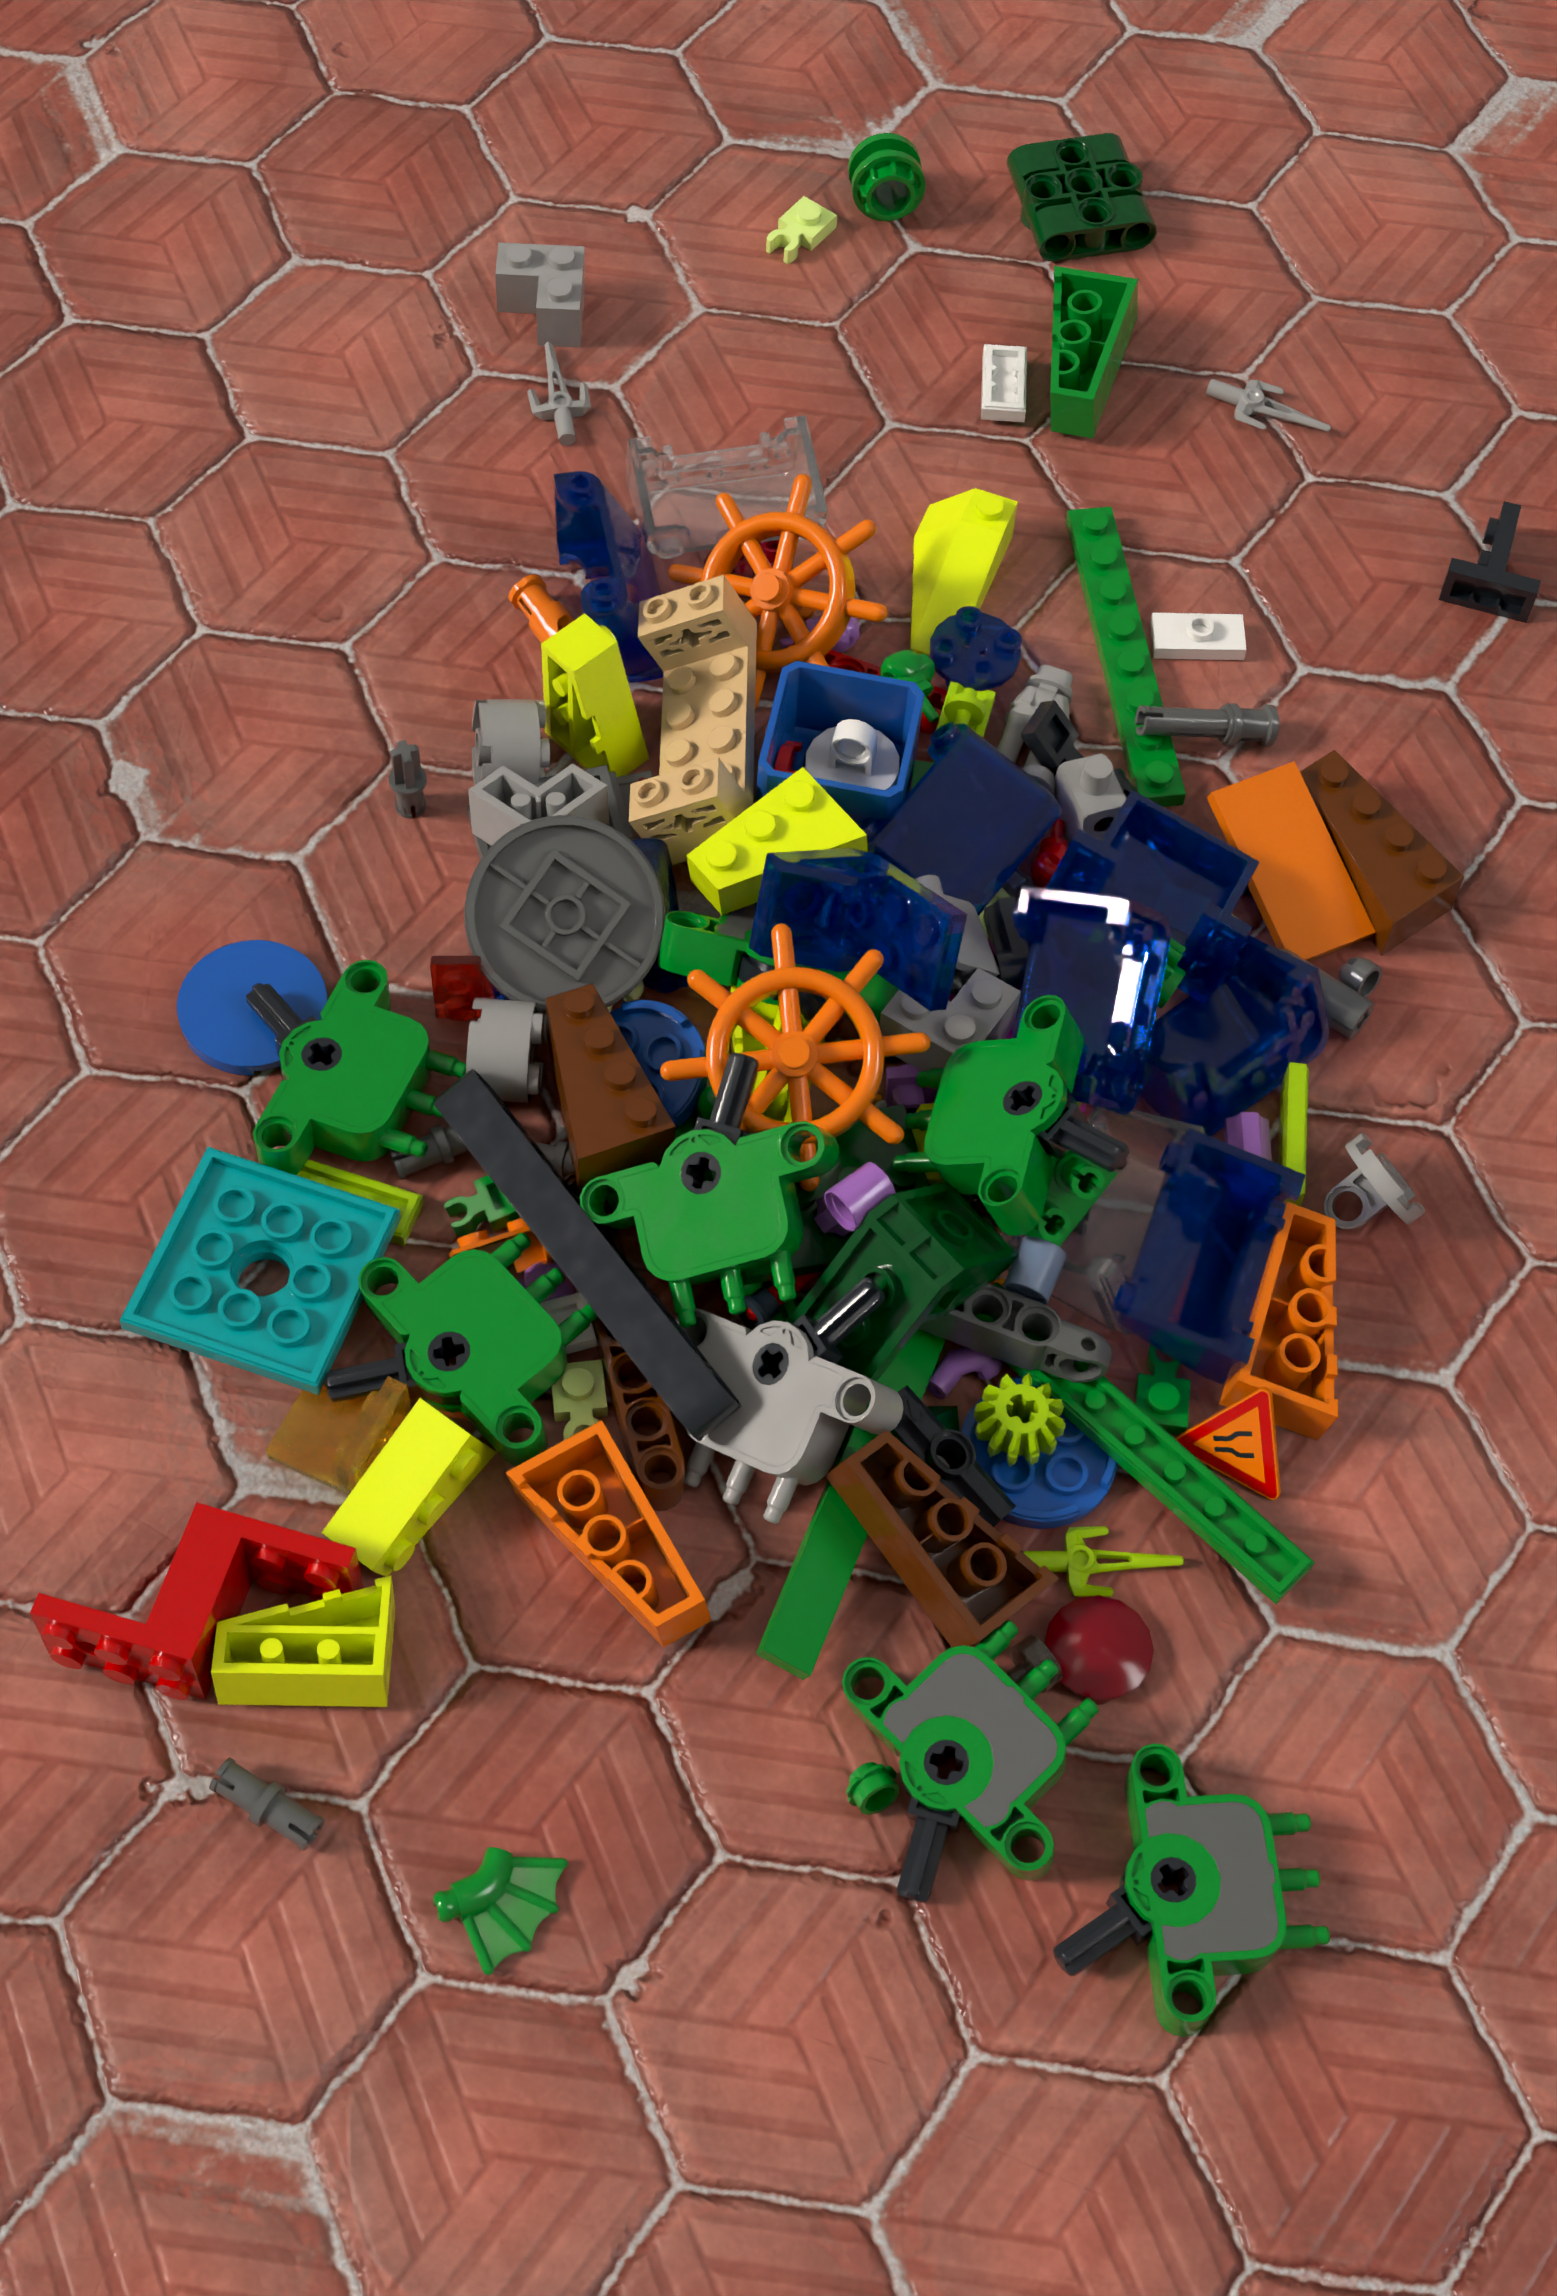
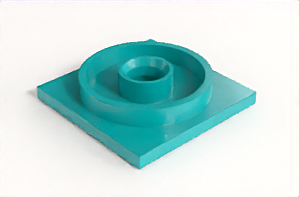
M207 1147L119 1320L121 1328L319 1395L326 1380V1374L330 1371L364 1299L358 1280L361 1269L371 1260L384 1256L401 1219L400 1209ZM275 1260L282 1263L290 1272L287 1285L271 1295L257 1296L254 1292L239 1286V1279L244 1269L256 1261Z

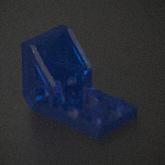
M852 848L767 853L749 948L759 956L774 959L771 930L775 925L782 923L788 925L791 929L795 963L836 972L851 971L868 950L876 949L884 957L882 966L876 972L878 975L927 1010H946L968 914L877 854Z

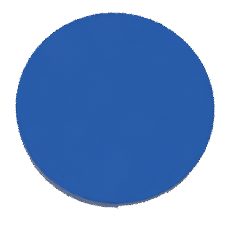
M248 940L225 945L198 961L183 980L177 998V1016L180 1028L193 1053L216 1069L238 1075H254L255 1071L281 1066L280 1058L277 1055L276 1036L247 1004L246 995L252 991V987L257 983H262L263 985L270 984L302 1021L311 1016L316 1020H321L320 1013L328 1001L327 991L320 972L305 955L281 943L265 940Z
M651 1000L624 1002L621 1004L622 1007L611 1011L610 1014L677 1129L697 1108L699 1096L707 1086L708 1077L667 1081L662 1078L660 1067L664 1062L670 1060L705 1057V1042L690 1020L672 1006Z
M1015 1377L1012 1380L1016 1384H1021L1022 1378ZM981 1398L976 1404H979V1402H984L983 1399ZM976 1404L972 1409L970 1408L961 1432L971 1440L975 1447V1461L1016 1505L1003 1520L1018 1526L1035 1529L1062 1527L1079 1521L1090 1514L1107 1496L1113 1484L1118 1463L1063 1414L1059 1417L1064 1419L1065 1429L1063 1435L1056 1438L1057 1445L1055 1451L1050 1455L1039 1451L1038 1462L1034 1463L1033 1466L1029 1464L1023 1455H1018L1016 1463L1010 1467L1006 1459L1008 1453L1002 1451L990 1457L987 1452L990 1441L977 1440L975 1431L977 1424L980 1422L974 1418Z

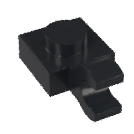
M1055 700L1041 702L1020 736L1040 764L1047 769L1050 768L1055 777L1059 765L1067 761L1083 758L1084 756L1073 745L1079 733Z

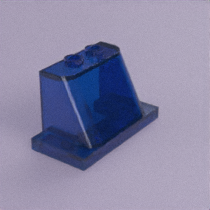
M1132 790L1101 841L1078 829L1036 908L1088 937L1107 907L1115 900L1186 947L1182 958L1177 964L1186 973L1177 988L1207 1004L1252 929L1251 925L1231 914L1255 872L1259 861Z

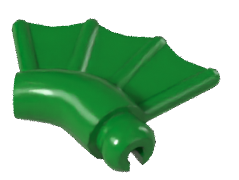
M488 1847L482 1864L474 1874L451 1883L449 1890L438 1891L434 1894L432 1900L434 1907L436 1906L438 1911L437 1918L439 1921L447 1923L458 1917L463 1922L482 1971L485 1975L489 1976L493 1974L494 1968L504 1958L523 1951L529 1952L532 1949L531 1942L537 1926L551 1913L556 1914L559 1911L555 1897L556 1882L563 1869L568 1867V1861L565 1858L516 1857L506 1850Z

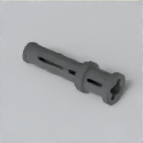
M1227 703L1221 706L1220 709L1169 708L1141 705L1138 707L1135 715V725H1144L1143 727L1136 728L1139 736L1218 738L1225 745H1235L1238 741L1258 742L1260 746L1270 747L1275 743L1278 736L1279 715L1274 705L1267 704L1261 706L1260 709L1240 708L1236 703Z

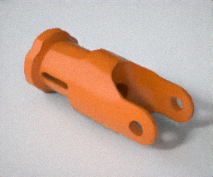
M531 574L522 578L512 587L508 599L515 609H521L529 620L530 630L540 643H543L575 619L563 603L554 601L547 592V585L541 576Z

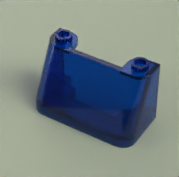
M585 471L553 474L555 535L559 564H569L568 559L583 567L586 579L598 578L587 583L581 591L582 613L589 616L599 626H606L615 636L628 683L662 678L664 672L638 638L639 602L661 595L646 535L602 481L594 474Z
M949 722L939 727L930 737L932 743L927 752L935 763L889 817L876 820L868 817L857 823L867 834L868 862L853 866L850 863L847 866L855 875H868L872 880H881L886 887L895 892L894 910L913 897L911 883L915 879L924 875H936L940 878L944 895L970 902L975 907L979 916L1058 819L1062 812V807L1048 789L967 724Z
M1022 886L1020 898L1014 907L1012 918L1019 936L1024 941L1031 943L1012 1038H1017L1024 1010L1032 1001L1046 995L1058 996L1064 1001L1084 1035V1045L1072 1091L1073 1098L1080 1107L1122 1115L1129 1114L1135 1107L1140 1094L1170 947L1171 926L1169 920L1164 914L1130 899Z
M1236 928L1217 940L1207 950L1204 957L1206 984L1141 1032L1137 1022L1125 1014H1117L1099 1025L1103 1043L1113 1058L1115 1072L1177 1133L1193 1142H1202L1210 1138L1224 1127L1226 1118L1234 1117L1240 1112L1246 1111L1282 1084L1289 1062L1308 1064L1314 1060L1324 1049L1329 1037V1023L1319 969Z
M1189 1128L1178 1143L1169 1141L1161 1156L1158 1170L1165 1172L1160 1190L1130 1281L1122 1282L1116 1294L1112 1310L1119 1313V1325L1199 1376L1218 1384H1223L1248 1364L1255 1339L1247 1336L1251 1333L1254 1322L1249 1321V1317L1274 1237L1283 1229L1286 1221L1282 1218L1286 1209V1204L1283 1202L1287 1198L1294 1201L1299 1198L1306 1175Z

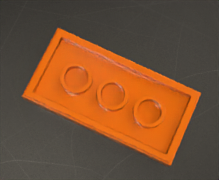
M1295 761L1209 794L1207 800L1277 949H1287L1306 961H1311L1367 939L1376 933Z

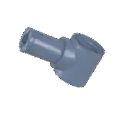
M1024 1237L1017 1251L1018 1256L1012 1262L1003 1288L1046 1305L1067 1256L1060 1247L1052 1242L1038 1237Z

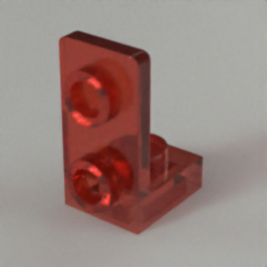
M432 956L430 959L435 1017L448 1018L453 1021L481 1018L482 1009H472L475 998H486V978L482 973L481 957Z

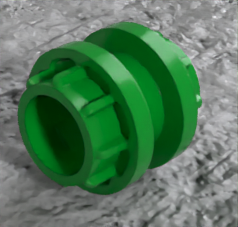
M880 133L866 138L853 150L848 162V175L854 202L864 215L874 220L889 222L908 216L918 207L924 197L926 184L918 150L910 140L894 133Z

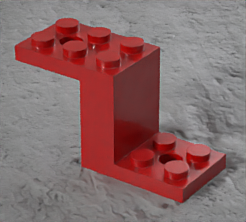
M196 1502L146 1624L42 1593H38L30 1615L48 1654H50V1658L60 1665L72 1669H81L83 1664L102 1669L105 1676L119 1683L132 1685L135 1683V1680H140L156 1685L157 1691L173 1699L186 1700L190 1695L205 1700L213 1682L211 1668L217 1622L239 1616L253 1580H256L259 1586L270 1592L287 1594L291 1590L308 1595L313 1602L322 1600V1594L340 1589L341 1594L363 1589L364 1586L356 1548Z

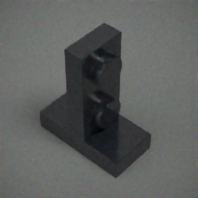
M1504 501L1498 519L1489 517L1482 540L1483 544L1490 545L1489 550L1481 549L1477 564L1456 558L1451 559L1438 600L1527 623L1541 580L1505 571L1521 505Z

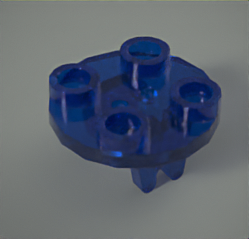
M974 606L961 607L956 612V615L949 616L936 627L930 638L929 657L934 662L936 673L945 679V684L948 687L950 682H955L965 688L985 691L1003 685L1014 676L1021 661L1022 637L1017 630L1011 628L1000 618L982 613L980 609Z

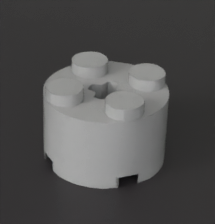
M475 700L472 715V732H475V747H472L474 785L501 766L507 767L530 783H539V778L545 777L544 767H549L550 743L548 738H541L540 728H545L546 722L544 700Z
M475 998L472 1009H482L481 1018H478V1021H470L466 1073L472 1068L475 1069L502 1101L530 1103L532 1095H538L539 1092L543 1091L545 1063L536 1062L537 1044H542L547 1039L546 1013L537 1012V1002Z

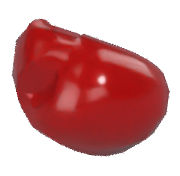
M1061 819L1053 821L1051 837L1045 838L1041 842L1039 852L1031 866L1034 887L1042 894L1049 896L1062 893L1069 882L1072 868L1071 853L1067 848L1068 842L1063 839L1065 822Z

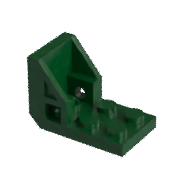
M948 1182L895 1193L867 1214L787 1322L793 1324L803 1314L818 1320L863 1278H871L885 1293L884 1303L836 1345L843 1355V1358L836 1365L878 1381L922 1323L945 1317L1007 1270L1018 1254Z

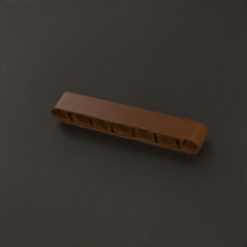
M572 1172L564 1180L578 1196L575 1172ZM606 1197L604 1202V1211L608 1216L612 1214L613 1211L609 1207ZM601 1225L626 1257L619 1230ZM598 1317L592 1322L598 1344L596 1347L600 1360L602 1359L603 1373L630 1470L653 1510L665 1511L671 1509L681 1501L684 1494L685 1465L670 1409L618 1341L610 1338L611 1332ZM630 1378H638L646 1384L639 1388H629L622 1383ZM642 1425H652L658 1428L659 1431L651 1436H643L638 1434L635 1429ZM656 1472H664L671 1475L673 1479L665 1484H656L651 1482L648 1477Z

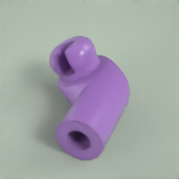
M967 1347L949 1351L934 1369L926 1389L936 1398L945 1399L965 1374L975 1371L982 1380L995 1377L1002 1368V1360Z

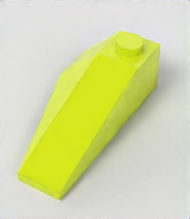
M974 488L929 505L914 536L910 649L918 654L929 656L934 662L954 667L1011 542L1018 501Z

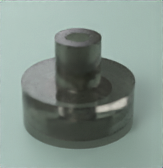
M1029 1634L1010 1648V1656L1015 1666L1007 1671L1006 1674L1016 1684L1045 1659H1050L1057 1665L1058 1673L1050 1680V1684L1041 1693H1045L1062 1680L1063 1674L1059 1663L1047 1646L1037 1637Z

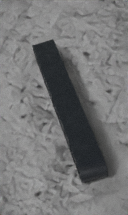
M472 1068L439 1096L433 1103L444 1119L681 1424L698 1441L703 1440L741 1407V1403L602 1226L592 1222L582 1210L579 1197L484 1078Z

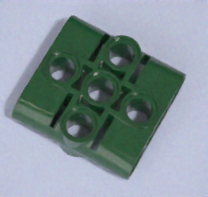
M1104 133L1025 144L1017 147L1009 154L1007 167L1022 205L1021 222L1032 231L1037 248L1043 259L1047 261H1062L1138 250L1149 245L1155 239L1157 228L1141 190L1142 172L1137 166L1130 163L1122 140L1118 135Z

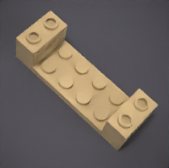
M725 575L639 602L638 638L664 672L660 768L658 776L630 784L629 823L664 867L687 861L686 855L753 805L757 622Z

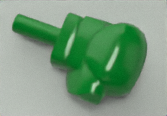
M912 649L897 651L887 656L880 668L881 676L915 682L924 693L922 712L930 724H934L940 719L939 714L927 698L934 688L930 683L935 672L933 660L929 656L918 654Z

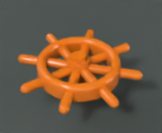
M799 474L795 477L786 512L762 513L745 520L729 493L718 494L715 503L730 530L715 545L705 563L704 569L683 564H673L668 569V576L672 581L689 585L725 575L738 595L752 597L744 604L754 619L761 615L756 640L755 709L760 701L766 673L781 674L783 667L795 661L829 667L824 656L839 641L851 617L873 622H882L887 617V609L883 604L855 599V577L847 555L874 536L877 529L876 524L870 519H865L836 539L827 529L804 517L812 487L811 477L807 474ZM780 536L772 567L759 542L771 537ZM799 537L811 542L818 549V552L791 570ZM743 555H745L756 575L754 578L731 574L736 563ZM824 570H828L829 593L803 588V585ZM816 610L823 611L819 622L809 632L804 621L809 620ZM781 618L795 644L781 650L772 651L779 619Z
M780 923L771 930L774 970L751 978L732 993L702 970H692L688 974V985L719 1010L709 1030L706 1056L664 1062L660 1067V1074L663 1079L677 1081L708 1077L714 1095L717 1097L730 1055L728 1054L730 1041L734 1030L739 1025L768 1048L766 1050L740 1053L758 1060L759 1067L757 1071L771 1070L750 1095L740 1129L755 1134L791 1124L762 1115L788 1083L792 1123L806 1121L837 1137L849 1130L858 1121H861L889 1144L896 1145L903 1140L904 1131L901 1126L872 1104L881 1084L884 1057L925 1052L929 1049L931 1040L923 1032L882 1036L873 1011L859 994L884 962L883 954L876 949L868 950L846 978L841 980L820 970L796 967L791 929L788 925ZM799 992L814 994L827 999L803 1030ZM778 995L782 1033L753 1011L752 1008L761 1001ZM844 1012L854 1024L860 1039L820 1043ZM863 1059L861 1074L854 1089L822 1065ZM809 1081L840 1106L828 1115L813 1120ZM812 1136L802 1143L800 1157L803 1162L812 1159L816 1155V1144H818L816 1136ZM819 1176L800 1181V1187L805 1191L815 1190L819 1185Z

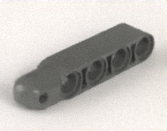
M991 1284L984 1286L945 1317L922 1323L918 1328L1028 1370L1039 1369L1073 1383L1089 1382L1103 1377L1107 1373L1112 1361L1111 1345L1104 1337L1094 1331L1060 1319L1055 1310L1047 1305ZM974 1315H988L993 1318L994 1322H982ZM1024 1333H1036L1042 1336L1045 1341H1033L1027 1338ZM1076 1361L1086 1362L1089 1368L1085 1372H1078L1074 1367V1363Z

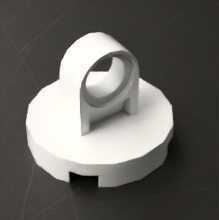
M847 719L839 722L836 727L826 729L813 739L806 752L805 770L815 778L887 790L897 785L899 755L893 742L883 733L875 730L866 722Z

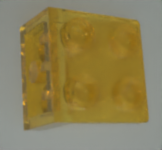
M388 1376L379 1392L372 1391L368 1396L340 1402L331 1401L326 1387V1380L319 1395L302 1390L266 1448L268 1459L349 1495L411 1411L407 1384Z

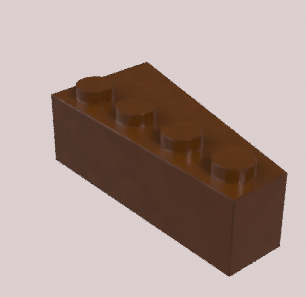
M1333 750L1300 771L1376 931L1373 934L1375 936L1373 943L1381 956L1452 909L1464 876L1339 753Z
M593 983L547 997V1041L556 1086L559 1091L561 1112L564 1124L566 1125L572 1164L574 1165L576 1186L580 1199L585 1185L596 1177L650 1162L660 1165L665 1150L675 1140L676 1126Z
M887 1430L825 1475L951 1647L972 1646L979 1642L1059 1579L1045 1565L1039 1567L1021 1551L1023 1547L1007 1533L1002 1535L978 1515L980 1510L966 1497L960 1499L942 1484L939 1474Z

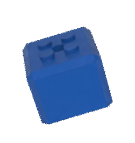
M795 661L783 667L758 761L756 802L794 774L774 770L778 752L786 741L803 743L802 750L800 752L796 751L791 770L798 771L802 767L805 769L806 752L813 739L826 729L836 727L839 722L847 719L866 722L892 741L899 755L897 785L887 790H880L813 778L867 834L868 856L883 858L895 852L912 779L914 760H916L924 693L915 682L801 661Z

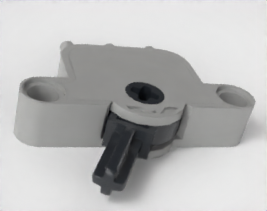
M869 1277L863 1278L818 1320L803 1314L793 1324L773 1320L760 1324L755 1329L750 1330L702 1309H695L696 1324L682 1329L741 1403V1407L701 1441H698L688 1432L689 1436L696 1441V1444L686 1465L687 1471L684 1483L693 1487L699 1486L702 1476L708 1470L715 1451L736 1459L726 1482L727 1488L723 1495V1501L735 1506L739 1504L742 1494L746 1492L756 1468L776 1476L777 1478L768 1497L767 1508L763 1517L765 1520L777 1524L780 1522L783 1512L787 1510L797 1484L807 1486L817 1483L828 1473L834 1463L849 1424L880 1435L885 1430L891 1432L897 1427L903 1414V1401L899 1393L884 1384L836 1365L843 1358L836 1345L884 1303L885 1293L874 1280ZM871 1399L870 1405H869L868 1409L866 1410V1405H867V1403L869 1402V1400Z

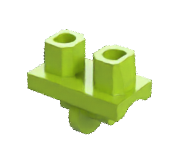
M950 682L932 742L930 755L941 757L940 763L961 765V771H967L973 757L981 750L996 692L990 690L976 691L972 688H965L959 683Z

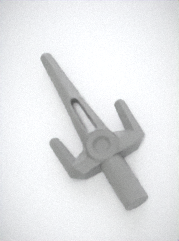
M547 342L545 344L549 400L540 405L535 390L531 388L527 391L532 414L541 420H555L559 443L563 446H569L576 441L572 418L583 416L591 408L588 386L585 383L580 385V400L571 398L564 383L553 344ZM553 378L558 379L561 391L555 392Z
M1213 378L1208 385L1207 396L1236 405L1235 419L1265 430L1267 428L1266 424L1250 417L1262 414L1327 432L1331 430L1330 425L1264 396L1262 390L1283 394L1284 389L1259 380H1249L1245 389Z

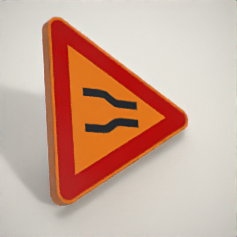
M1259 1388L1182 1432L1175 1438L1202 1463L1269 1500H1276L1279 1497L1281 1485L1273 1396L1269 1388Z

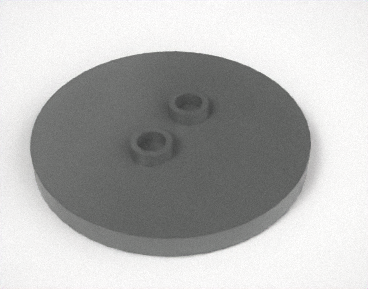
M571 815L547 816L521 824L499 838L488 849L475 868L466 893L464 907V925L468 946L482 974L507 999L537 1002V1012L546 1013L547 997L591 983L595 986L606 1007L623 999L639 985L655 962L661 947L665 923V903L661 885L653 867L642 851L630 839L614 828L596 820Z

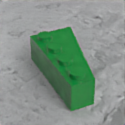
M1054 266L1050 388L1052 432L1094 438L1137 321L1138 279Z

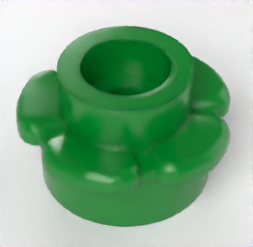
M875 1762L865 1763L858 1767L849 1777V1785L846 1790L848 1802L852 1806H858L865 1815L876 1814L886 1809L896 1800L900 1792V1788L895 1781L896 1771L891 1766L885 1767L882 1764L877 1765Z

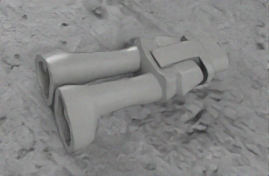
M1041 665L1036 675L1028 678L1024 690L1010 703L1011 709L1005 715L1006 726L996 750L980 751L973 757L967 771L969 780L985 796L993 800L1004 798L1024 742L1020 734L1041 702L1055 700L1069 719V704L1073 697L1071 688L1073 676L1070 672L1049 665ZM1031 750L1024 767L1017 773L1011 789L1012 804L1018 808L1032 809L1045 806L1050 803L1055 793L1054 774L1040 764Z

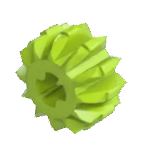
M1029 1373L1022 1378L1021 1384H1016L1008 1374L1001 1378L1000 1388L989 1384L983 1391L982 1399L984 1402L976 1404L974 1411L975 1420L980 1422L977 1424L975 1431L977 1440L990 1441L987 1448L990 1457L1002 1451L1008 1453L1006 1459L1010 1467L1016 1463L1018 1455H1023L1029 1464L1033 1466L1034 1463L1038 1462L1039 1451L1048 1455L1053 1453L1057 1445L1056 1438L1062 1436L1065 1429L1064 1419L1059 1417L1062 1415L1064 1408L1062 1399H1049L1052 1390L1049 1382L1037 1389L1032 1387V1378Z

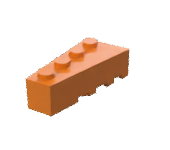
M1286 1201L1269 1225L1219 1403L1228 1407L1259 1388L1267 1387L1272 1391L1275 1425L1315 1440H1319L1338 1418V1399L1334 1397V1379L1338 1375L1337 1355H1334V1328L1337 1326V1307L1333 1306V1284L1336 1281L1335 1219Z
M602 1420L505 1472L515 1495L663 1648L712 1621L703 1595Z

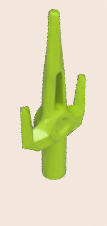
M1106 1526L1069 1527L1064 1538V1551H1023L1039 1567L1045 1565L1051 1572H1066L1067 1589L1074 1596L1113 1595L1114 1591L1111 1587L1086 1584L1089 1575L1093 1573L1180 1566L1184 1564V1558L1180 1555L1128 1553L1090 1549L1087 1547L1083 1538L1107 1535L1109 1531ZM1096 1559H1118L1130 1562L1099 1564Z

